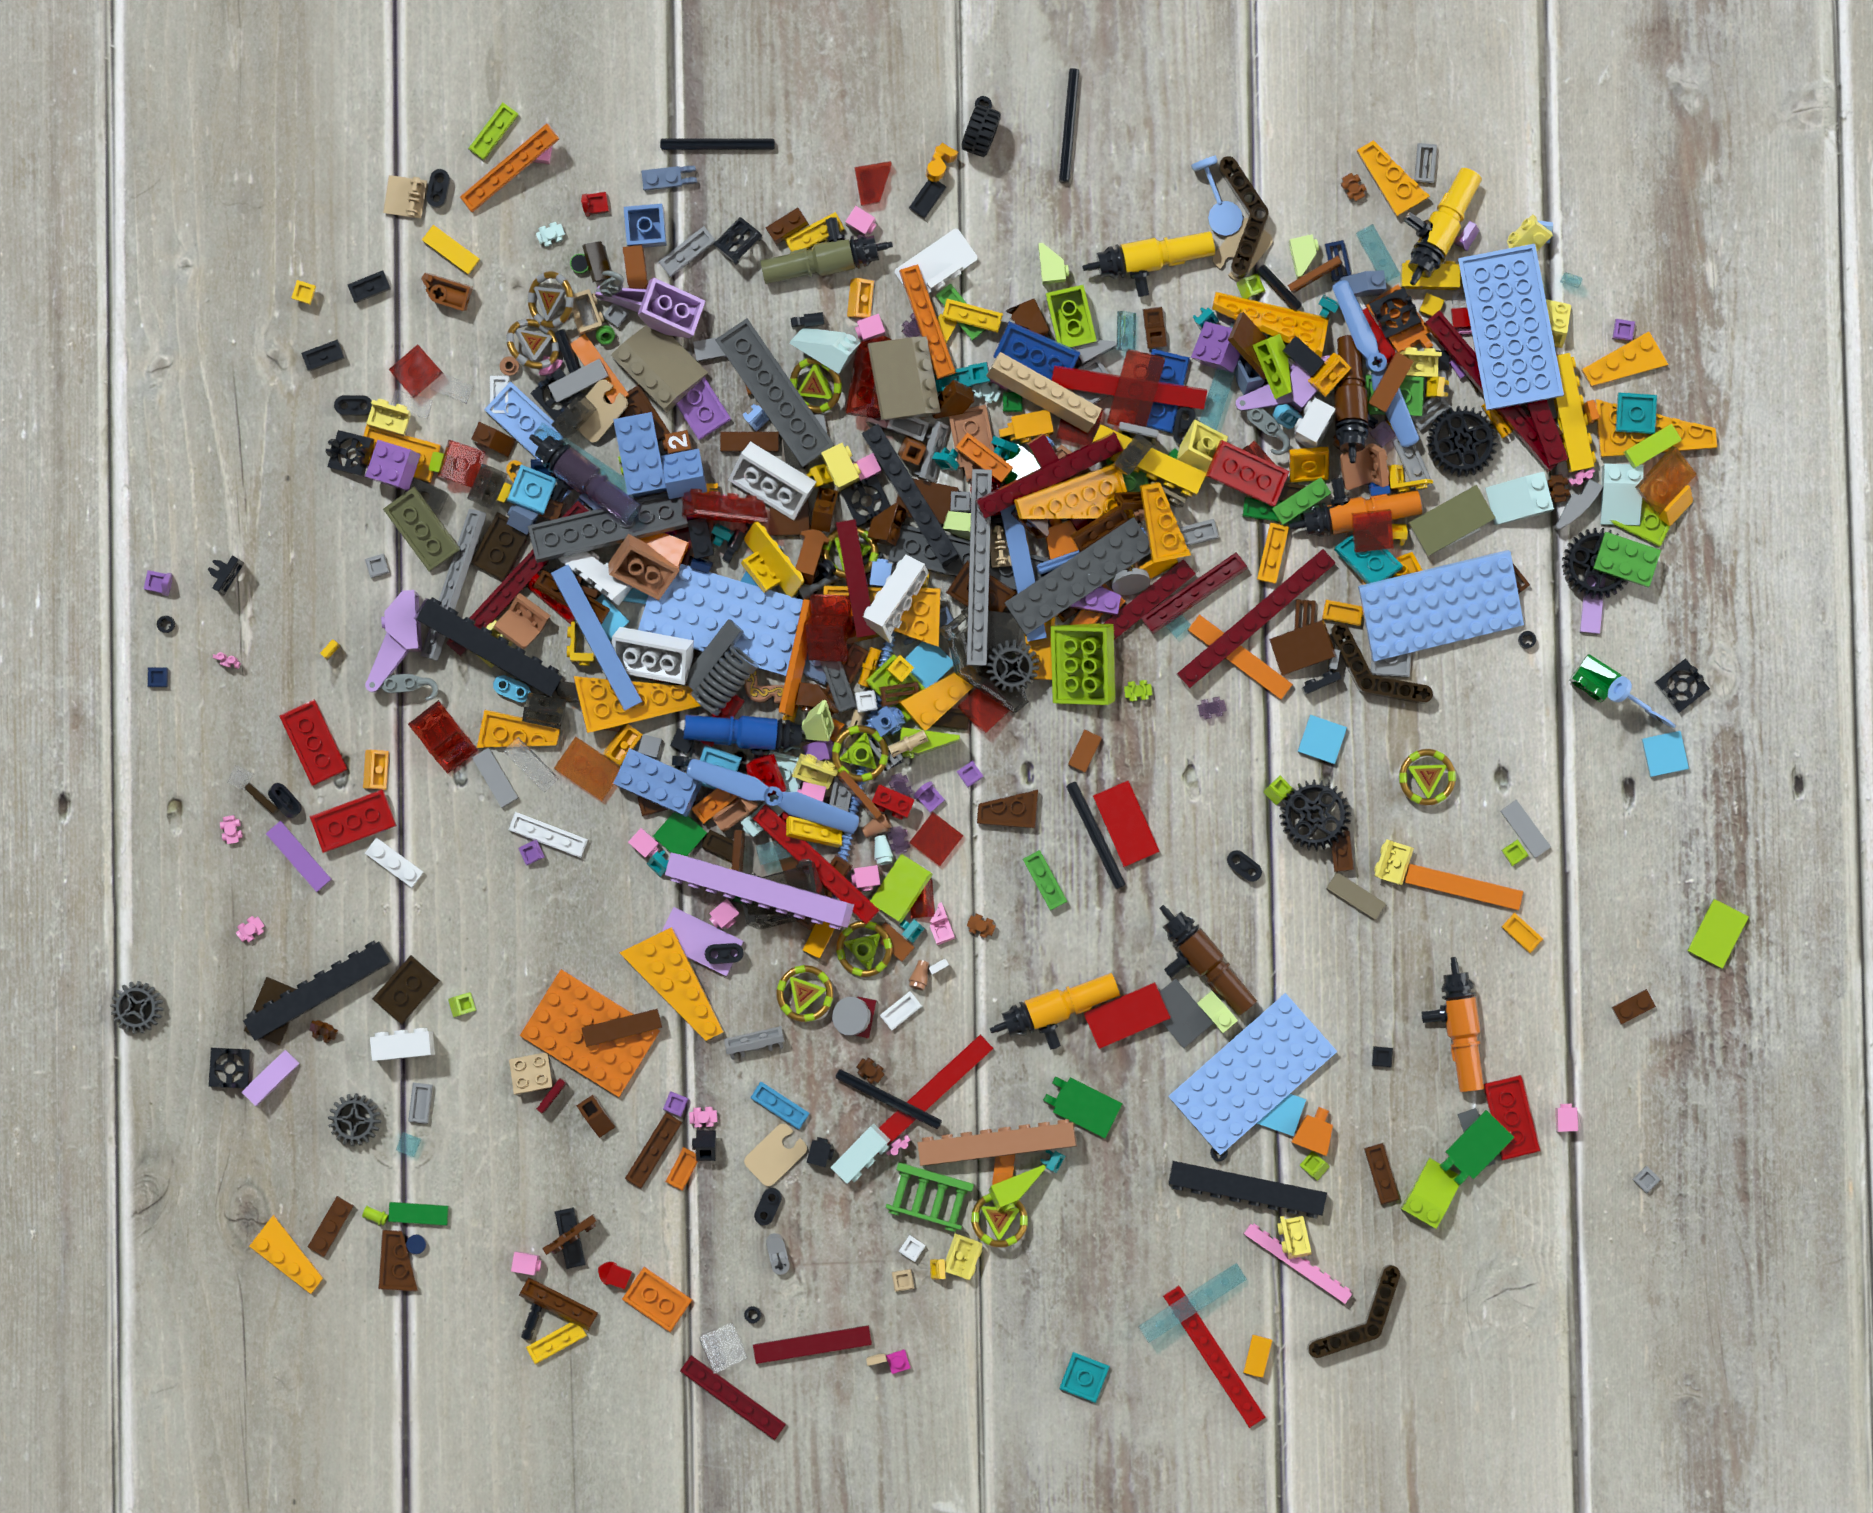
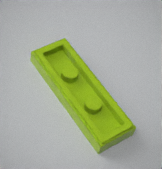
M502 102L468 149L485 161L519 114Z
M1670 424L1623 453L1634 469L1677 444L1682 439L1674 426Z

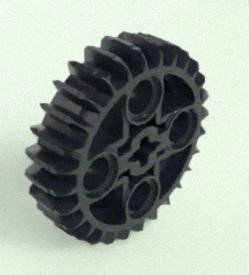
M1457 406L1455 412L1450 407L1449 414L1443 411V418L1437 416L1438 423H1431L1435 429H1428V432L1432 434V436L1426 437L1427 440L1431 441L1426 446L1432 448L1428 454L1435 455L1432 462L1439 461L1437 468L1443 465V472L1450 469V476L1455 471L1457 472V477H1460L1462 472H1464L1465 477H1468L1469 471L1474 476L1476 474L1475 469L1482 472L1483 468L1481 465L1488 467L1489 464L1486 460L1493 461V457L1490 454L1497 453L1496 450L1492 449L1498 446V443L1493 442V440L1498 438V435L1492 434L1497 429L1490 428L1493 421L1487 423L1488 415L1482 418L1481 410L1477 414L1474 413L1475 407L1468 411V407L1465 406L1463 411H1461L1460 406ZM1464 417L1470 418L1480 425L1468 429ZM1452 419L1460 421L1461 425L1459 428H1454L1451 425ZM1446 424L1450 436L1438 441L1439 432ZM1482 430L1485 433V439H1478L1476 431ZM1460 437H1462L1463 440H1467V442L1464 444L1465 446H1463L1462 443H1458ZM1487 442L1486 450L1479 459L1475 447ZM1441 443L1447 444L1449 451L1446 453L1441 452L1439 445ZM1457 454L1460 465L1449 462L1445 457ZM1471 455L1474 458V463L1467 464L1464 461V456Z
M1594 528L1592 533H1590L1589 529H1586L1585 536L1580 532L1578 534L1579 539L1576 537L1572 538L1575 544H1567L1570 550H1564L1568 557L1562 558L1563 561L1567 562V564L1562 565V568H1567L1563 575L1570 576L1566 582L1572 581L1574 583L1571 589L1576 586L1578 587L1577 594L1583 590L1584 597H1587L1590 593L1591 599H1594L1596 594H1598L1600 600L1603 598V594H1605L1606 598H1609L1610 592L1616 595L1618 593L1616 588L1622 591L1624 589L1622 584L1627 585L1629 583L1626 580L1605 573L1599 575V571L1593 570L1594 562L1597 558L1595 553L1598 554L1600 542L1605 533L1604 528L1599 533L1597 528ZM1597 539L1593 550L1581 547L1585 542ZM1576 552H1581L1584 555L1583 561H1578L1575 558ZM1574 566L1585 569L1581 580L1577 577ZM1603 576L1615 581L1609 586L1598 588ZM1587 577H1593L1596 585L1589 586L1586 581Z
M1313 779L1312 785H1309L1306 780L1305 787L1298 783L1299 790L1292 787L1293 795L1287 793L1286 796L1289 800H1282L1286 807H1280V811L1285 812V814L1279 815V818L1285 819V821L1280 824L1281 826H1287L1283 832L1284 834L1290 832L1287 836L1288 840L1294 837L1293 844L1296 845L1300 842L1301 849L1307 845V849L1310 851L1311 847L1314 846L1317 852L1319 846H1322V849L1325 851L1326 844L1332 848V841L1339 843L1338 836L1345 837L1342 830H1349L1345 824H1351V820L1346 819V817H1350L1352 814L1351 812H1346V810L1351 807L1349 804L1344 805L1348 799L1346 797L1341 799L1343 791L1336 793L1337 786L1330 789V782L1324 786L1323 780H1321L1319 785H1316V781ZM1308 792H1320L1314 801H1311L1304 795ZM1330 796L1333 800L1330 804H1324L1322 798ZM1303 800L1305 805L1303 808H1296L1294 806L1295 802ZM1336 803L1340 810V821L1329 814ZM1291 810L1301 817L1295 828L1291 822ZM1313 812L1314 814H1316L1317 812H1319L1320 818L1315 817L1314 819H1312L1311 813ZM1328 823H1335L1337 827L1334 831H1328L1326 825ZM1301 827H1307L1309 832L1306 835H1300L1298 830ZM1317 829L1327 836L1322 839H1310Z

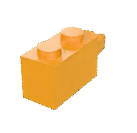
M1047 410L1012 416L1011 423H1007L1008 428L998 430L1000 438L1010 437L1011 441H1020V444L1028 443L1032 438H1036L1041 434H1045L1049 438H1051L1050 435L1054 434L1050 412Z

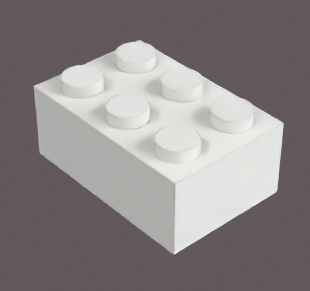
M1314 398L1312 402L1308 401L1304 409L1303 419L1299 418L1294 427L1295 441L1308 448L1319 447L1335 418L1334 407Z
M428 1028L414 1029V1033H408V1030L394 1031V1035H389V1032L374 1033L375 1037H370L372 1061L435 1055L433 1031H428Z

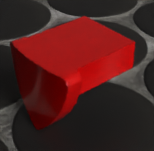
M606 192L582 194L581 203L586 217H590L591 214L609 212Z
M606 1262L598 1267L599 1277L603 1284H611L622 1289L626 1288L632 1273L631 1270L618 1266L615 1262Z

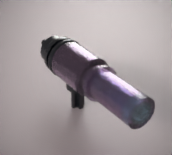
M534 434L529 436V439L538 446L535 456L542 461L546 469L549 468L550 473L552 472L557 476L556 482L558 484L551 495L553 497L552 500L561 502L567 490L573 489L580 495L587 494L589 500H593L600 507H604L626 525L635 519L642 505L609 481L607 475H601L600 468L573 447L571 448L570 444L566 445V442L556 440L551 435L544 440Z

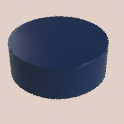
M419 1234L410 1236L406 1242V1247L412 1254L422 1253L427 1245L425 1238Z

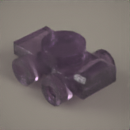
M914 313L910 315L912 319L910 323L906 320L901 325L904 327L901 332L907 338L918 337L921 334Z
M1220 696L1212 698L1213 702L1210 703L1208 699L1201 700V704L1197 705L1199 716H1204V719L1212 718L1211 714H1215L1216 717L1223 716V712L1227 711L1225 701L1220 700Z
M902 773L890 776L891 780L888 781L890 788H895V791L910 797L909 794L913 792L911 786L906 787L905 783L909 782L907 775L902 776Z
M902 826L890 828L891 832H888L887 835L889 840H893V843L890 844L891 852L895 851L896 855L906 853L907 848H910L909 840H904V837L908 836L907 830L902 829Z

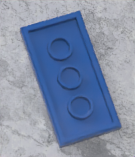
M1009 321L993 357L996 358L1001 352L1051 380L1054 366L1074 368L1080 352Z
M1152 349L1145 380L1184 385L1190 357ZM1140 400L1134 424L1172 433L1178 405Z

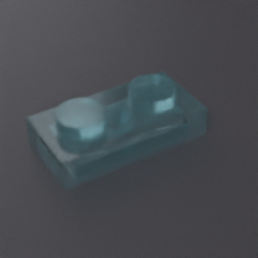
M1117 311L1116 350L1135 352L1136 313Z

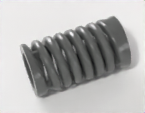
M734 645L730 646V652L726 651L724 653L726 659L720 658V664L716 663L714 665L715 669L710 670L711 675H706V681L702 680L700 685L691 693L692 697L702 707L716 716L721 713V708H725L727 702L731 701V697L736 695V691L741 689V685H744L746 682L745 680L750 678V674H753L758 668L753 659Z

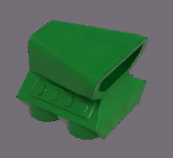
M1587 654L1569 681L1601 703L1608 697L1609 686L1622 675L1597 658Z

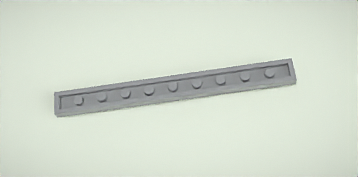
M972 469L966 665H986L991 516L984 519L975 500L991 493L992 470Z

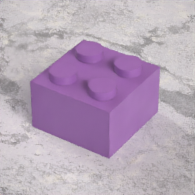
M1205 322L1191 358L1202 365L1233 373L1240 353L1228 341L1232 328Z
M377 440L365 477L408 491L421 455L411 449Z

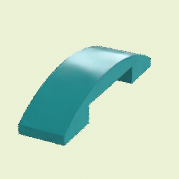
M988 362L955 369L956 373L954 375L938 380L934 373L937 393L942 392L953 380L968 387L990 382V378L986 377L989 371Z

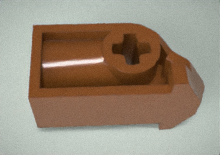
M642 244L623 247L629 288L647 289L648 279Z
M424 273L421 279L432 301L461 311L467 310L473 286L436 274ZM441 289L444 296L438 298L439 295L436 293V290Z
M815 529L801 531L800 538H803L804 541L795 567L796 570L801 572L804 583L809 585L813 584L817 565L822 554V546L824 544L828 545L830 540L821 531Z

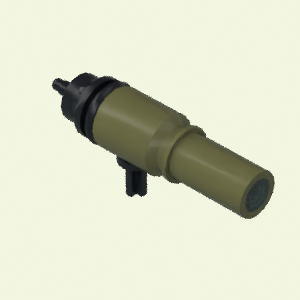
M831 217L825 220L829 235L825 239L826 242L814 244L811 250L804 248L791 251L787 255L760 260L765 284L806 275L813 277L812 274L816 273L820 276H826L853 270L855 266L860 269V264L866 267L871 262L879 260L878 251L892 248L893 243L882 242L876 244L874 235L869 237L857 235L858 239L855 240L854 236H851L850 241L849 239L845 240V236L840 234L837 217Z

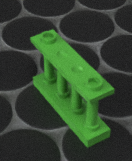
M898 1162L896 1170L900 1171L899 1175L901 1177L893 1205L886 1204L885 1208L889 1209L888 1213L900 1216L901 1212L946 1225V1230L956 1232L957 1229L961 1230L962 1225L956 1223L964 1195L968 1191L972 1192L974 1184ZM912 1174L919 1176L918 1180L920 1182L912 1210L900 1208L908 1178H911ZM932 1180L938 1182L937 1186L939 1187L931 1214L928 1216L919 1213L927 1183ZM950 1185L957 1187V1195L950 1219L945 1221L938 1219L945 1191Z

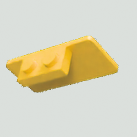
M759 522L753 523L744 537L745 543L752 550L753 554L743 559L741 565L764 593L779 585L788 596L794 597L804 583L801 572L792 565L789 557L781 551L777 542L769 536L766 528Z

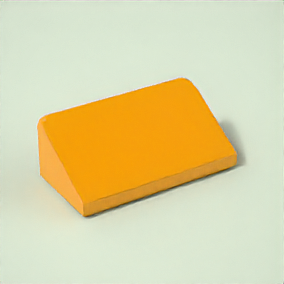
M862 278L850 280L847 317L865 319L871 316L874 281Z
M1333 353L1308 382L1326 397L1348 373L1351 367L1340 355Z
M1686 485L1660 514L1659 518L1668 526H1671L1692 504L1693 497L1689 485Z
M1175 558L1156 563L1150 560L1139 566V569L1147 571L1149 578L1152 579L1176 566L1178 560Z
M624 724L603 754L621 766L629 748L633 750L643 734L629 724Z
M372 749L365 751L364 789L386 790L389 751Z
M823 921V924L816 923L803 951L820 959L835 928L829 927L830 923Z
M1252 1334L1243 1373L1263 1378L1272 1339Z

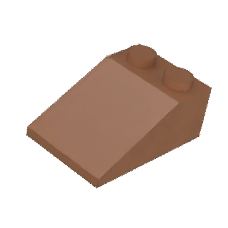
M630 534L627 535L608 563L609 575L657 600H660L680 571L679 568L648 544Z

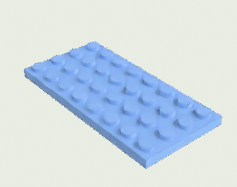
M1535 244L1458 258L1486 411L1563 397L1562 382Z
M1509 550L1358 586L1373 661L1524 625L1513 562Z
M684 564L680 565V571L660 600L648 595L638 630L694 640L693 649L703 652L726 621L731 619L744 631L734 646L753 659L758 668L783 676L787 675L803 603L802 599L791 598V596L772 590L764 593L758 586L711 572L707 574L691 569L690 566Z
M1285 993L1168 1097L1218 1154L1221 1155L1329 1060L1337 1050Z

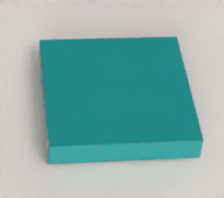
M1618 392L1615 432L1655 434L1657 395Z
M1073 1352L1059 1389L1096 1403L1110 1366Z

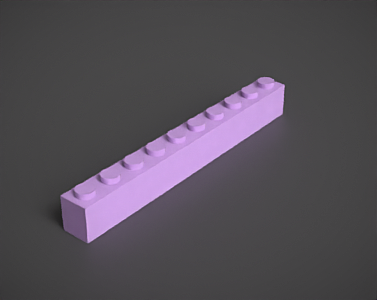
M676 853L670 854L665 872L666 876L671 877L670 881L681 884L682 881L689 882L688 886L698 889L701 885L706 887L705 891L717 894V891L724 892L723 896L734 899L735 896L741 897L740 901L752 904V901L759 902V907L769 909L770 906L776 907L777 912L787 914L788 911L794 912V917L805 919V916L811 917V922L823 924V921L830 923L829 927L839 930L841 926L848 927L854 904Z

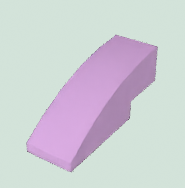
M285 1050L242 1093L255 1106H258L300 1063Z

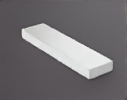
M517 812L514 813L508 829L580 858L588 842V839Z

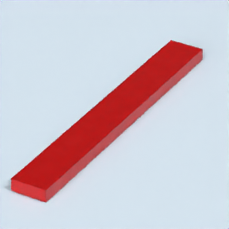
M1054 366L1051 381L1068 389L1204 409L1207 389L1061 366Z
M767 804L753 817L766 832L839 900L854 904L852 912L865 924H868L880 911L807 841L787 837L786 822Z
M980 1034L912 1096L907 1103L926 1111L994 1048ZM899 1110L879 1127L890 1139L887 1145L895 1140L916 1119Z
M1178 1285L1163 1295L1248 1427L1251 1428L1266 1418L1181 1287Z

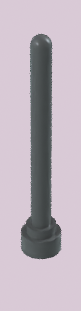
M879 552L877 559H882L883 554ZM870 556L863 559L864 566L868 563ZM833 574L830 578H824L810 586L809 584H803L797 592L802 600L810 599L813 592L842 579V577Z

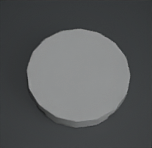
M1133 568L1129 572L1122 570L1112 578V589L1119 595L1140 593L1150 585L1149 574L1147 571L1139 568Z
M846 997L835 1005L832 1020L835 1028L840 1033L856 1036L868 1027L871 1014L863 1000L857 997Z

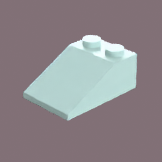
M802 328L789 344L839 374L851 361L861 342L857 341L853 335L844 332Z
M1604 464L1602 466L1601 485L1603 488L1601 489L1600 525H1614L1609 520H1616L1624 525H1640L1644 465H1639L1634 469L1631 464Z
M1544 472L1485 488L1490 509L1496 518L1493 520L1494 525L1548 513L1554 509Z

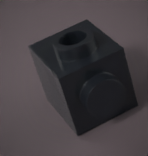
M696 1130V1138H692V1150H696V1161H716V1130Z
M817 1137V1140H812L806 1163L826 1167L827 1161L832 1160L834 1149H831L832 1144L828 1143V1139Z

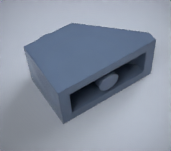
M1384 270L1364 271L1340 278V281H1348L1355 297L1379 296L1386 290Z
M1240 354L1234 371L1236 382L1244 396L1263 387L1265 379H1262Z

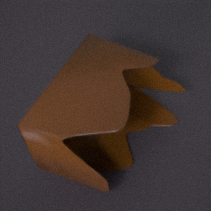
M1035 298L1006 310L1007 313L1012 314L1011 318L1015 324L1048 337L1049 328Z

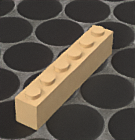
M1001 352L993 361L986 377L1086 433L1093 427L1102 410L1100 407Z

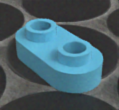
M1288 404L1278 405L1273 412V417L1277 423L1287 429L1294 428L1298 419L1302 418L1298 410Z
M498 676L493 682V688L498 694L516 702L524 703L531 696V690L526 684L508 676ZM502 681L506 682V687L503 689L499 686ZM519 689L524 690V694L522 696H518L517 691Z

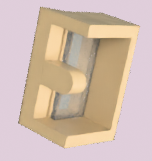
M590 289L573 294L574 303L571 314L579 336L601 327L604 318L601 311L597 312L595 305L598 302L595 294H591Z

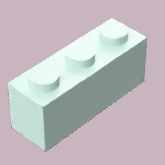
M873 1124L830 1168L847 1184L851 1180L855 1182L862 1175L860 1171L864 1167L868 1169L876 1161L873 1157L877 1153L882 1155L888 1149L887 1143L890 1139Z

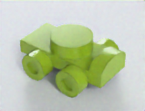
M1147 680L1139 681L1140 685H1136L1135 681L1128 682V686H1124L1125 698H1129L1130 702L1137 701V697H1141V700H1149V696H1152V686L1147 684Z

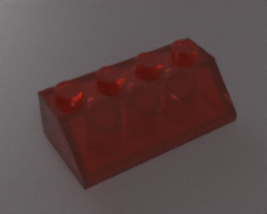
M881 336L860 343L855 352L846 414L874 419L881 417L868 344L892 339Z
M690 489V492H686L683 495L682 516L742 524L755 522L762 524L768 522L764 501L757 500V496L747 495L745 498H739V494L727 493V496H723L718 491H709V494L702 493L701 489Z

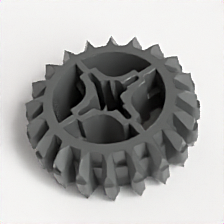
M1015 639L1013 640V645H1010L1009 641L1006 640V647L999 643V651L996 648L992 649L995 656L992 654L988 656L993 662H987V666L993 668L988 669L987 673H994L990 680H998L995 683L996 687L1002 683L1003 691H1005L1006 686H1010L1009 692H1013V687L1016 686L1017 691L1020 692V685H1023L1025 689L1028 688L1026 681L1030 684L1034 683L1030 676H1038L1033 670H1039V666L1033 664L1039 662V659L1032 658L1036 654L1035 651L1028 652L1031 648L1030 645L1026 646L1025 649L1023 648V641L1020 642L1019 646H1016L1017 641ZM1008 651L1020 652V654H1018L1014 658H1010L1007 655H1004V653ZM1024 657H1026L1029 662V670L1027 673L1024 672V669H1022V667L1020 666V663L1022 662V659ZM998 659H1001L1002 663L1006 666L1002 675L997 670ZM1017 661L1016 667L1018 669L1012 668L1009 670L1010 665L1008 663L1013 664ZM1012 674L1022 677V679L1010 681L1006 678Z
M137 981L135 987L133 982H129V988L126 985H122L124 992L121 990L116 991L119 998L112 997L117 1003L110 1004V1007L116 1008V1011H112L111 1015H118L114 1022L121 1020L122 1022L118 1027L123 1028L126 1025L125 1032H129L132 1028L133 1034H137L139 1028L141 1033H145V1027L148 1030H152L150 1023L158 1025L155 1017L158 1019L162 1018L157 1012L164 1011V1008L158 1007V1004H162L163 1000H156L161 994L155 993L153 995L156 988L151 987L148 990L149 983H145L142 987L141 981ZM132 992H143L148 998L139 1001L133 996ZM127 997L129 1007L123 1012V1001ZM135 1003L142 1004L141 1008H139L141 1009L140 1011H132ZM152 1003V1011L147 1019L145 1009ZM135 1014L141 1019L142 1023L134 1024L126 1018Z
M355 1093L354 1099H352L351 1094H347V1101L344 1097H340L339 1099L342 1104L334 1102L337 1110L330 1109V1112L335 1115L328 1116V1120H334V1123L328 1125L329 1128H336L331 1132L332 1135L339 1133L336 1138L338 1141L344 1137V1145L349 1140L351 1146H355L356 1140L359 1146L363 1145L362 1139L366 1143L370 1142L368 1135L374 1138L376 1135L372 1130L379 1131L380 1129L375 1126V1123H381V1120H375V1116H380L381 1113H374L373 1111L378 1106H370L373 1102L372 1099L365 1102L366 1095H363L359 1100L358 1093ZM353 1103L351 1113L348 1116H340L342 1110L347 1105ZM359 1104L366 1108L370 1118L361 1116ZM353 1114H356V1118L364 1121L356 1122L357 1125L354 1126L352 1121L345 1120V1118H351ZM340 1122H345L349 1125L350 1135L342 1130ZM361 1124H369L368 1129L363 1134L356 1136Z

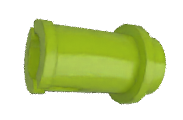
M369 1206L365 1207L362 1214L363 1218L378 1223V1226H384L388 1219L385 1211L380 1212Z

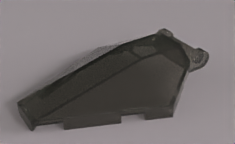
M965 607L959 616L948 625H943L939 629L940 634L948 640L955 674L1012 713H1016L1029 703L1023 685H1020V692L1017 691L1016 686L1013 687V692H1009L1010 686H1006L1005 691H1003L1002 683L996 687L995 683L998 680H990L994 673H987L988 669L993 668L987 666V662H993V660L988 658L989 654L995 656L992 649L996 648L999 651V643L1006 647V640L1009 641L1010 645H1013L1012 632L1010 629L988 623L986 665H966L968 624L956 634L952 632L963 621L968 620V607ZM1014 651L1004 653L1005 656L1007 655L1010 658L1016 657ZM998 659L997 670L1002 675L1006 666L1002 663L1001 659ZM1017 661L1013 664L1008 663L1010 665L1009 670L1012 668L1018 669L1016 667ZM1012 674L1006 679L1016 681L1022 679V677Z

